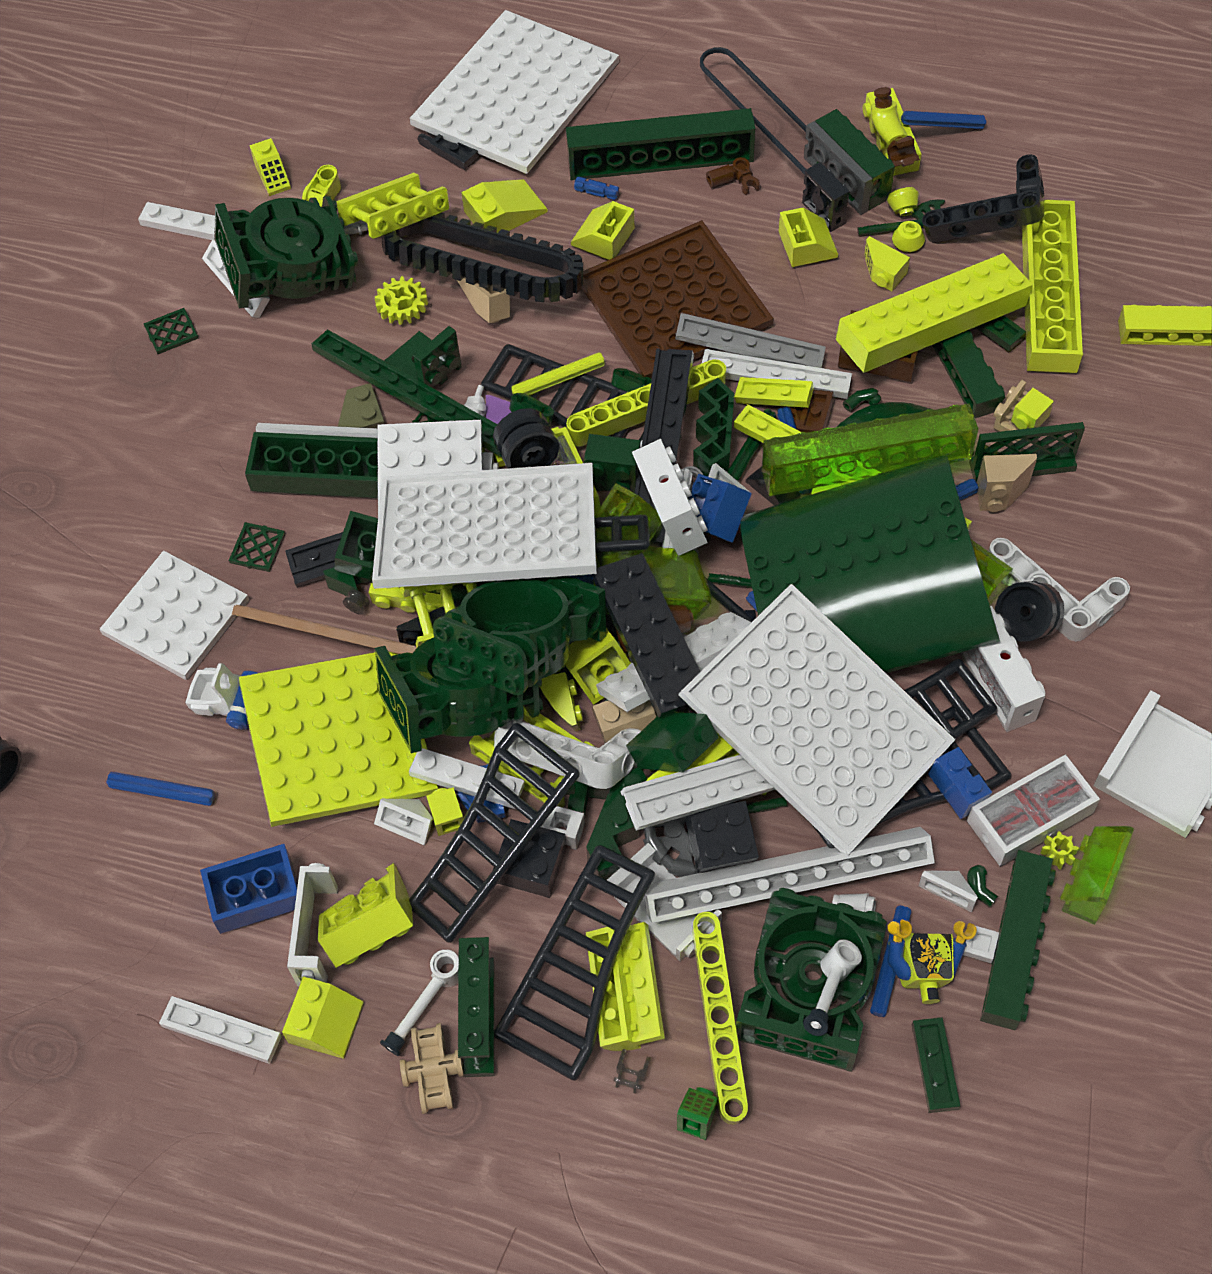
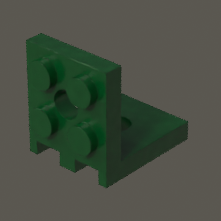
M448 326L432 340L418 331L386 358L385 362L432 388L437 384L442 385L448 380L447 375L455 368L457 370L462 368L456 330Z

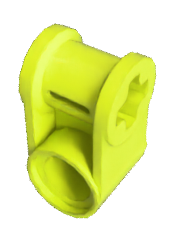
M332 165L321 166L310 183L305 187L302 199L309 201L310 198L315 197L320 207H322L324 196H330L334 200L341 190L337 169Z

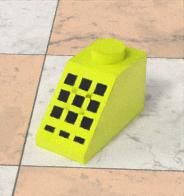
M272 139L249 145L255 167L269 196L291 189L281 158Z
M870 236L866 239L864 256L871 281L892 292L908 273L910 257Z

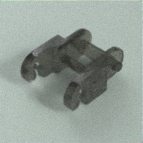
M623 1049L616 1068V1073L619 1075L618 1078L614 1077L613 1081L616 1082V1088L621 1084L634 1088L633 1093L636 1094L637 1090L642 1088L640 1081L645 1082L651 1057L647 1056L643 1069H640L638 1072L625 1068L624 1058L626 1057L627 1050ZM624 1072L636 1075V1082L622 1078Z

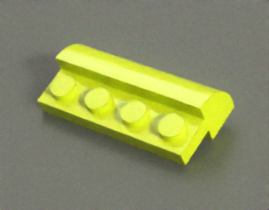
M645 922L629 926L606 987L598 1024L600 1047L606 1050H635L641 1048L640 1044L665 1039L649 927ZM605 927L586 932V936L608 947L615 930ZM588 951L590 972L598 976L603 958Z

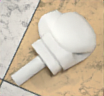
M478 385L475 396H469L464 406L485 416L486 403L481 396L484 387Z

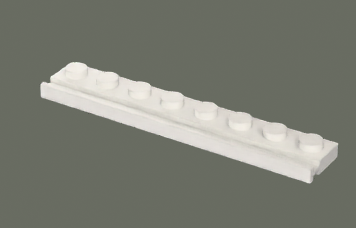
M741 755L691 768L684 772H677L624 787L621 794L625 797L626 807L637 831L776 789Z

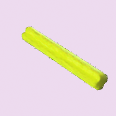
M600 352L515 384L511 387L512 393L531 395L603 367L605 365L604 358Z

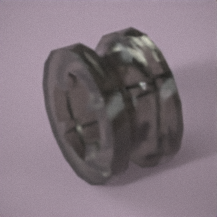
M353 589L348 592V597H345L343 600V604L347 609L360 615L364 613V607H367L370 603L367 596Z

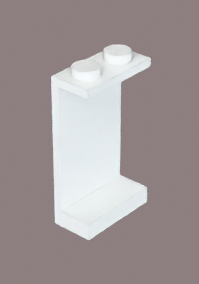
M649 843L631 858V860L655 872V878L652 883L676 878L673 874L667 872L668 870L659 863L657 865L652 859L656 850ZM620 868L607 881L633 893L641 877ZM615 898L624 908L626 907L627 903ZM643 898L634 917L640 923L645 922L648 924L649 932L679 961L683 960L686 956L690 958L695 954L692 927L693 921L699 913L651 923L646 913ZM717 909L713 914L718 917L720 927H722V912ZM708 921L698 924V929L703 934H710L714 931L713 925Z
M320 863L300 866L287 968L298 987L303 976L327 983L328 975L319 957L307 956L315 893L338 894V887L330 867Z

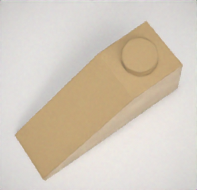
M466 277L458 281L476 313L488 323H496L510 317V295L506 294V289L500 293L493 291V285L488 289L479 287V281L474 285L466 283Z

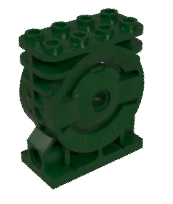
M330 196L323 197L322 207H320L315 197L310 198L309 201L298 198H278L260 204L251 213L244 209L228 211L225 203L215 204L214 240L239 309L248 308L249 299L267 297L270 294L282 298L298 299L318 294L324 291L328 285L332 291L338 290L339 280H342L346 289L352 288L353 283L356 282L354 269L358 265L357 253L351 249L350 236L345 234L343 219L337 214L336 201L332 200Z
M570 576L511 579L483 584L469 592L459 607L448 611L445 616L439 617L433 623L436 659L447 668L511 694L521 695L528 687L536 684L538 680L556 673L566 664L570 656L571 641L587 640L588 638L601 641L606 637L605 589Z
M434 637L418 646L413 653L406 652L391 656L386 646L374 648L379 695L411 754L422 751L421 739L441 734L455 737L482 735L495 731L498 727H503L512 719L516 722L522 721L524 718L523 706L531 718L539 717L540 710H543L542 699L539 695L542 679L538 680L533 686L528 687L521 695L511 694L441 665L436 659Z
M779 888V891H773L754 961L755 987L745 991L741 1009L736 1020L738 1041L852 1072L864 1025L858 1013L866 1004L871 993L887 928V921L883 919V915L875 911H858L845 903H838L837 905L828 903L823 898L814 895L805 897L796 894L795 891L788 888ZM839 940H848L858 947L862 959L854 968L853 972L855 973H850L843 981L839 982L830 1006L838 1000L846 1003L828 1010V1030L824 1035H812L805 1030L803 1022L810 1015L811 1011L816 1009L828 978L823 973L820 962ZM798 944H801V945H799V946H796V947L793 948L792 950H790L786 955H785V954H781V953H777V952H786V951H787L788 949H790L791 947H793V946H795V945H798ZM809 971H814L820 975V978L818 980H810L805 974ZM770 982L780 984V987H781V990H782L784 996H785L791 1003H789V1002L786 1001L784 998H782V997L779 995V993H778V991H777V989H776V986L771 985Z

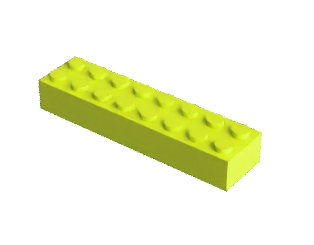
M1044 200V217L1037 223L1022 226L1023 274L1033 284L1027 305L1025 306L1027 371L1077 373L1083 356L1075 201Z
M1002 253L840 318L836 341L861 371L865 373L1025 307L1033 284Z

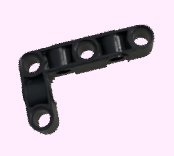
M1027 154L1018 159L1016 163L1017 180L1015 194L936 209L924 214L922 223L928 240L931 242H941L1039 222L1044 217V186L1037 157Z

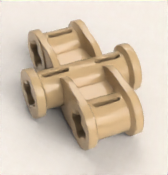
M441 1023L436 1024V1027L421 1030H417L416 1027L411 1028L415 1060L408 1062L405 1059L400 1060L403 1086L408 1087L410 1083L418 1082L423 1114H427L431 1109L442 1107L453 1109L449 1076L457 1074L459 1077L464 1076L462 1058H458V1049L453 1054H445V1041Z

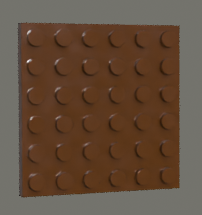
M703 220L583 271V286L581 288L638 373L651 379L656 348L665 351L668 349L693 350V360L704 356L705 349L717 350L675 339L681 313L756 331L767 328L774 323V318Z

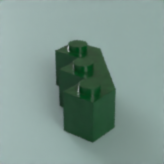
M716 378L699 390L698 409L704 415L696 420V439L701 445L693 450V467L700 469L703 475L707 477L709 476L712 464L717 463L727 472L730 463L734 392L719 378Z
M635 768L631 770L629 774L610 788L586 846L587 861L598 845L621 854L618 847L639 838V830L636 831L626 807L624 795L622 796L621 791L624 787L647 780L642 769ZM602 859L594 874L607 880L621 867Z

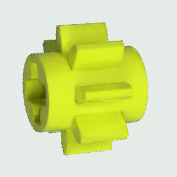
M1058 831L1054 838L1046 836L1044 840L1046 846L1042 847L1040 854L1053 858L1052 865L1057 866L1061 870L1065 863L1073 865L1075 861L1073 855L1077 854L1079 847L1073 846L1072 835L1067 837Z

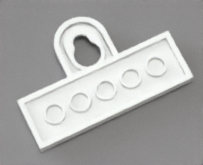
M732 612L724 613L717 620L698 627L691 634H682L700 672L751 622ZM633 663L628 668L616 674H611L604 681L596 684L598 693L626 712L650 700Z

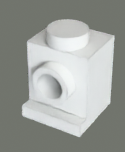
M556 806L541 827L565 833L567 845L576 850L585 826L584 813ZM559 827H565L566 830H562V829H558V828H559Z

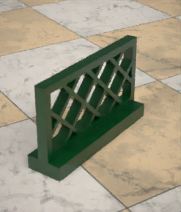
M1078 422L980 434L975 455L970 456L969 460L973 479L977 483L983 456L1036 454L1037 460L1032 476L1076 471L1077 463L1075 457L1085 430L1084 423ZM1072 433L1071 435L1064 437V435ZM1042 436H1047V437L1043 438L1042 440H1039V439H1038V438H1040V437H1042ZM1021 439L1020 441L1013 443L1014 440ZM1056 440L1059 441L1056 444L1049 446V444H1051L1052 442ZM989 442H996V443L992 444L991 446L985 445L986 443H989ZM1030 443L1033 444L1032 446L1028 447L1027 449H1024V448H1023V447L1027 446V445L1030 444ZM1004 446L1007 447L1005 450L998 452V450L1003 448Z

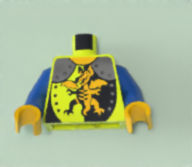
M901 920L900 924L895 921L888 924V931L894 936L889 942L888 964L898 978H900L902 986L904 988H920L923 1004L940 1002L938 988L953 981L967 945L964 941L965 939L970 940L976 935L977 929L974 924L968 923L967 929L963 933L965 923L957 921L953 926L957 937L953 938L952 934L911 933L912 926L910 922Z

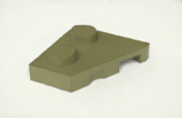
M371 383L347 389L338 427L378 429V425L384 424Z

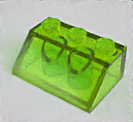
M1095 826L1090 836L1084 835L1079 850L1083 852L1081 860L1075 858L1069 873L1074 876L1072 884L1066 883L1060 899L1065 901L1061 911L1095 925L1108 901L1134 828L1130 826Z

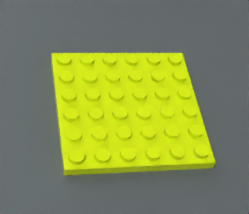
M375 652L239 677V685L271 827L378 806L382 798L413 799L432 794V792L438 789L437 784L409 775V770L416 753H410L379 695ZM389 652L391 656L398 655V653ZM421 739L422 748L427 749L425 739Z

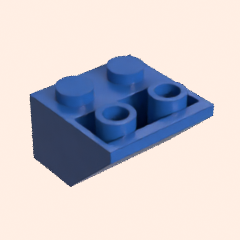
M698 474L696 481L692 485V496L688 499L694 498L700 511L696 518L702 516L708 529L705 533L733 543L752 493L730 483Z

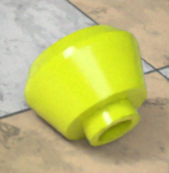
M914 187L895 190L889 194L887 203L894 213L900 214L901 217L914 213V209L917 208L919 191Z
M905 221L894 231L892 241L899 250L914 252L924 245L925 236L918 223Z

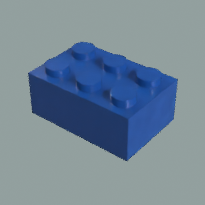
M285 844L200 870L212 921L220 934L295 910L298 883L291 857Z

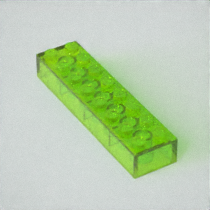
M970 404L952 405L936 410L928 409L914 414H901L897 417L886 419L878 418L864 423H851L847 426L824 428L814 432H801L792 436L773 437L769 440H764L762 474L768 495L773 496L865 479L945 454L948 456L949 463L970 460L979 428Z

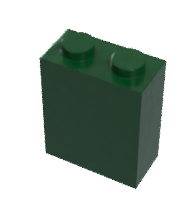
M674 712L660 718L657 716L626 747L640 769L684 772L719 737L707 714Z

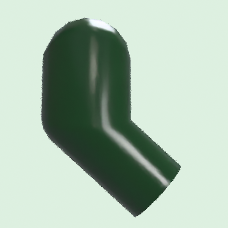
M875 388L857 390L843 402V406L847 411L851 412L866 400H868L870 405H876L882 398L878 394L879 391Z
M975 865L968 871L967 882L977 895V899L991 908L999 896L986 888V868L982 865Z

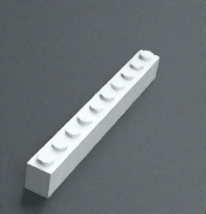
M921 827L864 838L849 855L840 852L837 848L830 849L826 846L651 883L644 896L646 913L651 923L768 899L771 898L772 892L779 891V888H788L795 892H801L933 864L935 862L931 835Z

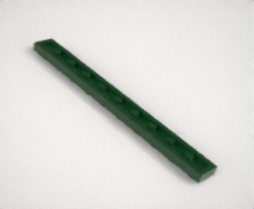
M328 329L311 343L312 349L316 353L438 422L481 420L482 447L502 457L494 444L493 434L498 424Z

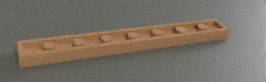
M236 604L232 611V615L372 648L386 646L389 652L398 654L413 653L417 648L416 646L247 606Z

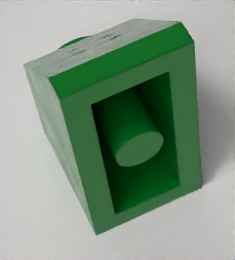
M697 1087L696 1090L688 1088L677 1113L678 1131L706 1140L718 1105V1098L713 1096L714 1093L702 1087Z

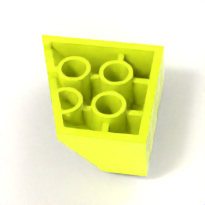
M394 863L385 868L388 874L378 881L371 878L365 882V886L355 897L352 894L347 895L319 915L318 941L336 968L342 964L348 965L358 959L359 955L368 950L374 951L380 948L385 941L394 936L400 937L406 934L413 926L412 907L409 902L410 897Z

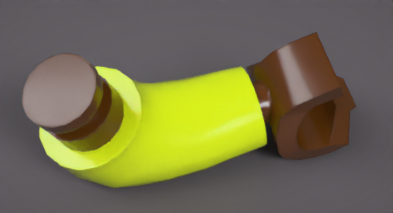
M881 87L874 90L876 98L875 103L871 105L872 123L879 136L888 145V157L895 167L912 165L915 161L920 160L915 150L914 138L907 135L899 121L897 103L890 96L891 88Z

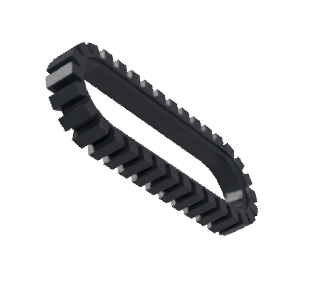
M442 212L381 236L383 252L394 262L400 259V264L409 266L413 262V268L421 270L426 266V272L434 274L439 270L440 276L448 277L452 274V278L458 281L466 277V283L474 285L479 281V287L488 289L493 285V291L501 293L506 289V294L510 296H515L519 292L520 298L525 300L535 296V302H544L545 298H549L550 302L560 301V296L564 299L571 298L573 293L577 294L581 290V286H583L584 262H582L579 254L575 255L574 250L568 248L563 251V245L554 244L550 247V242L544 240L536 244V238L528 236L523 240L522 234L514 233L510 236V231L504 229L497 233V227L488 226L484 229V224L478 222L471 226V220L462 218L458 222V217L449 215L445 219V213ZM411 234L434 235L564 272V274L555 277L532 276L402 239V237Z

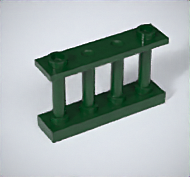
M489 937L459 938L458 1058H464L465 1077L495 1076L494 957H489Z

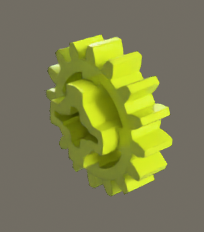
M404 276L400 277V281L391 278L390 284L383 283L384 289H377L378 295L375 296L377 312L381 313L383 320L389 318L391 324L395 320H398L399 325H402L403 320L412 323V317L420 319L419 312H426L425 305H428L426 289L422 288L421 282L414 284L413 278H410L408 281L404 280Z

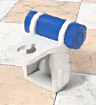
M219 663L217 668L197 670L185 702L188 708L198 715L213 716L214 714H221L227 716L226 723L234 729L246 730L248 728L239 685V677L241 676L233 674L223 663ZM243 671L241 676H247L258 673L254 671Z

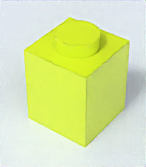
M1032 388L1015 406L1011 422L1019 429L1040 427L1050 416L1054 401L1035 388Z
M454 787L449 789L440 788L432 792V794L426 795L438 836L457 831L463 821V816Z

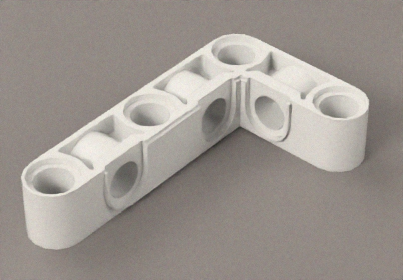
M996 538L991 542L986 558L987 566L1008 586L1026 581H1042L1052 585L1060 593L1064 602L1065 615L1061 626L1057 630L1067 639L1075 642L1085 639L1124 606L1130 591V586L1126 580L1120 577H1112L1079 602L1031 558L1005 538Z
M514 719L495 730L494 749L514 723H520L579 770L580 776L576 781L595 788H610L637 767L626 745L641 732L638 729H624L600 748L523 721L516 722ZM519 737L515 739L508 749L520 761L564 777L566 775Z

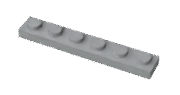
M684 313L680 315L675 337L676 340L745 356L822 368L826 348L817 344Z

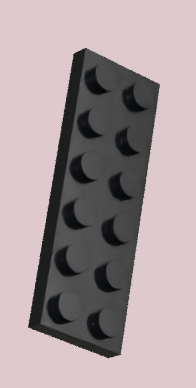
M643 553L596 568L597 574H591L597 587L605 589L606 608L658 717L660 718L690 707L679 696V693L700 673V670Z

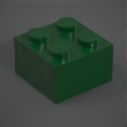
M589 434L584 463H592L593 485L596 491H611L623 495L635 493L638 465L632 452L641 448L640 440Z

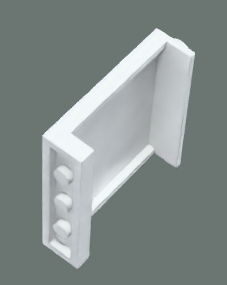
M1150 690L1099 773L1094 787L1186 838L1191 829L1197 832L1205 817L1200 813L1205 807L1209 810L1212 806V733L1157 704L1160 695Z

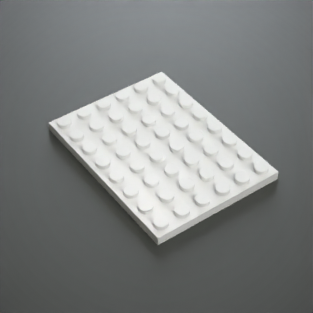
M505 10L410 117V124L433 135H443V139L458 144L459 142L478 150V154L527 174L619 63V55Z
M592 463L382 477L372 576L374 589L597 574Z
M792 584L679 693V696L695 712L707 714L715 731L840 852L847 855L853 851L931 767L935 760L955 741L938 722Z

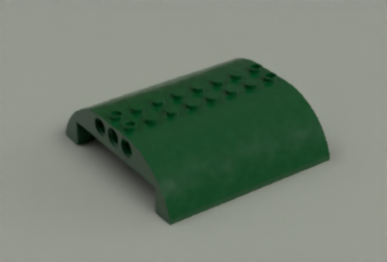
M947 454L743 515L741 535L758 616L792 584L885 673L1000 642Z

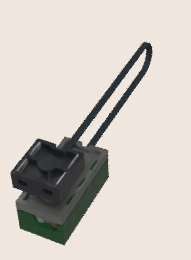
M714 47L702 53L700 68L739 109L747 108L703 64L704 59L708 55L722 53L731 57L806 132L808 144L805 145L804 159L812 166L808 169L753 115L755 125L804 174L806 189L803 190L802 204L809 211L824 218L830 232L846 224L848 203L862 215L887 201L892 190L895 165L879 151L875 144H872L864 136L861 130H858L850 122L847 116H844L839 110L835 109L806 126L732 51L723 47Z

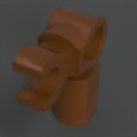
M745 158L735 159L731 166L728 164L706 172V180L710 188L736 179L739 183H742L741 189L745 195H748V186H753L756 191H759L760 182L756 177H753L750 163Z

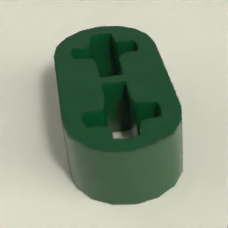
M616 368L613 371L611 384L619 389L631 392L651 384L652 379L628 369Z
M515 393L511 396L509 405L511 412L532 408L540 411L545 416L549 425H551L554 410L550 406L524 393Z

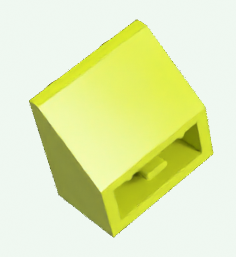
M614 201L593 209L572 239L571 245L608 260L616 257L635 229L634 209Z
M805 208L780 212L779 234L792 267L838 258V252L824 218Z

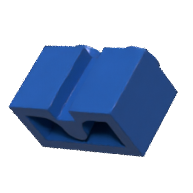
M958 747L937 758L928 775L959 818L962 819L969 815L971 807L989 798L992 791L979 774L974 777L971 775L969 770L972 764Z

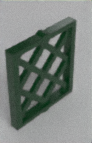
M185 308L143 323L149 335V340L152 342L157 354L199 339ZM182 315L186 317V322L179 321ZM166 321L173 323L170 329L163 327ZM177 324L184 326L181 331L174 330ZM188 327L192 329V334L185 333ZM150 328L157 329L154 335L150 333ZM161 330L168 332L165 338L158 336ZM172 333L179 335L176 341L169 339ZM155 340L163 341L160 347L156 346Z
M245 522L228 560L229 563L249 569L253 568L270 572L286 534L285 531ZM252 528L261 531L252 535L249 529ZM247 532L249 537L243 539ZM270 532L278 535L269 539L266 533ZM263 535L266 541L257 544L255 538ZM252 540L254 546L246 550L243 544ZM277 540V543L274 548L271 542ZM269 544L271 550L263 554L260 548ZM241 547L243 552L237 554L239 548ZM257 550L260 556L251 559L248 553ZM244 555L248 559L247 562L237 560ZM271 555L270 560L268 562L265 557ZM261 559L265 563L264 566L254 564Z

